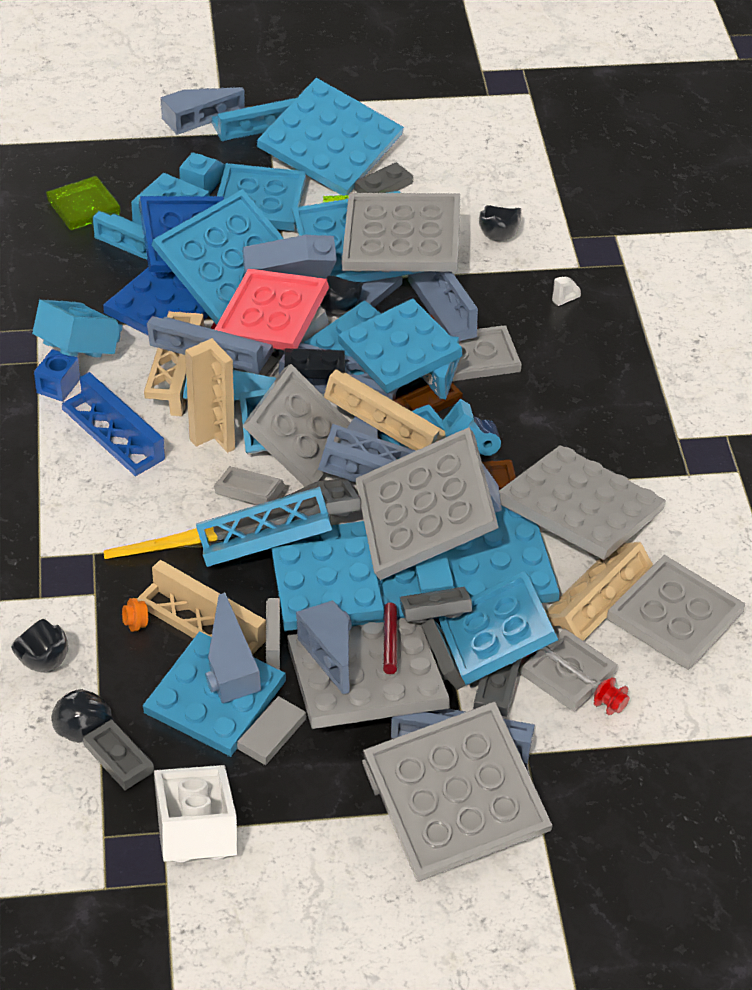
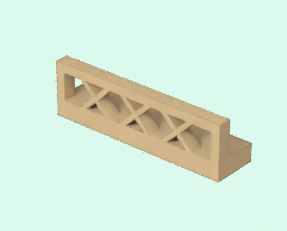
M170 311L168 313V318L205 327L203 314ZM157 348L144 389V397L146 399L169 400L170 415L183 416L187 399L183 398L186 382L185 355ZM172 360L176 366L165 371L161 365ZM163 381L170 384L169 390L154 388L155 385Z
M211 338L185 350L189 439L196 447L215 439L228 453L235 450L233 360Z
M335 370L329 376L324 394L325 399L408 448L417 451L446 437L445 431L347 373Z
M624 543L605 560L598 559L559 598V601H556L545 611L552 626H561L562 629L565 628L584 641L605 620L608 610L653 566L642 543Z
M162 560L157 562L152 567L153 583L137 600L145 601L149 613L192 638H195L199 631L212 637V634L209 635L202 631V626L214 625L220 593ZM160 592L170 598V603L156 604L150 600ZM228 599L253 655L266 642V620ZM191 610L196 614V618L181 619L176 616V611Z

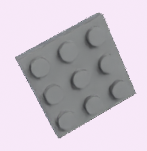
M289 364L282 370L242 426L306 487L314 482H318L324 474L323 471L318 470L332 424L347 428L350 422L292 364ZM335 436L334 442L340 443V438Z
M663 555L608 610L607 619L689 670L744 612L746 603L668 556Z

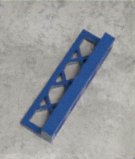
M88 372L80 377L81 393L61 403L62 410L135 477L165 460L164 438L93 374ZM85 402L91 407V411H77L75 409ZM94 420L107 421L109 428L95 427L93 422ZM112 437L126 438L128 443L127 445L114 444L111 442ZM130 454H141L147 458L136 464L130 459Z

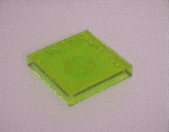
M97 176L47 192V200L70 230L93 223V216L98 211L111 216L113 214H120V205Z

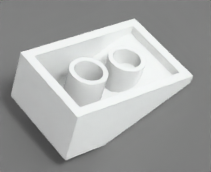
M225 765L154 770L163 861L182 863L190 859L210 858L218 860L227 856L237 855L236 812Z

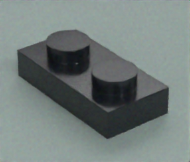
M285 348L284 368L292 364L305 378L329 379V376L335 370L342 373L345 372V350Z

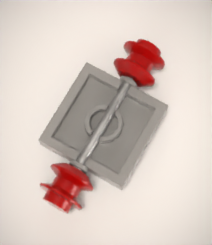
M565 628L557 635L558 641L525 656L526 658H532L522 666L521 675L573 712L593 694L594 706L599 707L605 704L607 706V715L622 712L629 702L630 697L627 695L628 687L623 686L620 689L615 687L616 679L612 676L616 673L617 664Z

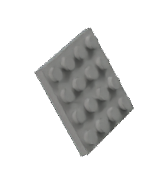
M349 193L342 271L458 272L460 193Z
M470 427L356 478L375 575L380 580L499 528L475 434Z
M561 445L499 490L502 506L603 560L659 514L666 502L665 499L656 495L652 490L642 488L629 481L625 476L615 474L602 467L600 463L590 461L578 455L573 449Z
M405 618L397 620V671L391 675L383 671L384 622H369L365 625L352 626L349 631V693L342 694L300 643L297 634L287 635L288 648L312 729L449 708V696L421 623L406 622Z
M495 702L363 750L364 758L417 882L552 831V823Z

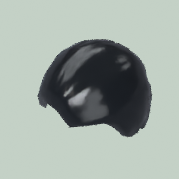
M486 205L479 214L481 230L486 237L494 241L510 239L517 233L521 223V208H502Z
M327 276L329 289L320 306L330 314L341 315L347 313L358 303L363 283L335 276Z
M41 619L17 637L12 643L11 649L22 664L30 670L48 672L62 664L67 655L69 645L66 635L59 625L53 626L46 619Z
M83 689L66 693L58 700L51 715V722L55 732L59 736L77 743L83 742L84 736L111 719L113 720L111 708L107 702L97 694Z

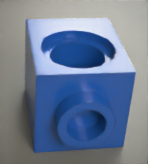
M51 349L34 371L36 392L63 402L80 381L78 357L68 356L60 353V351Z

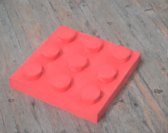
M248 269L214 330L271 344L274 349H297L329 289L327 279Z

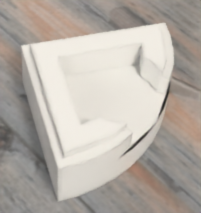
M568 277L555 279L552 301L558 306L581 296L580 288L572 279Z

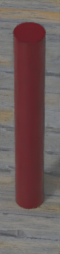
M387 603L384 606L383 671L389 675L397 671V605L394 603Z

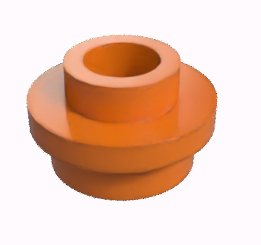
M130 598L127 605H124L122 609L123 623L128 625L132 632L139 631L140 628L146 627L148 623L147 605L145 601H138L136 598Z

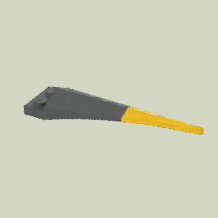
M345 478L314 482L289 494L293 495L320 487L329 518L330 515L343 517L352 514V511L361 510L360 498L349 480ZM316 497L303 500L297 510L306 516L321 513ZM296 502L288 504L287 506L293 508ZM278 507L270 511L266 520L275 525L284 524L290 513ZM261 512L256 515L263 517L265 512ZM294 515L292 521L297 520V519H301V518H299V517H297V516ZM244 517L239 520L235 529L247 535L255 531L259 522L250 517ZM234 521L225 524L232 526ZM263 524L261 530L267 529V528H270V527H268V526H266V525ZM219 526L205 529L209 543L224 541L228 533L227 530ZM197 528L158 539L104 550V558L109 559L202 543ZM232 534L230 539L236 538L238 536Z

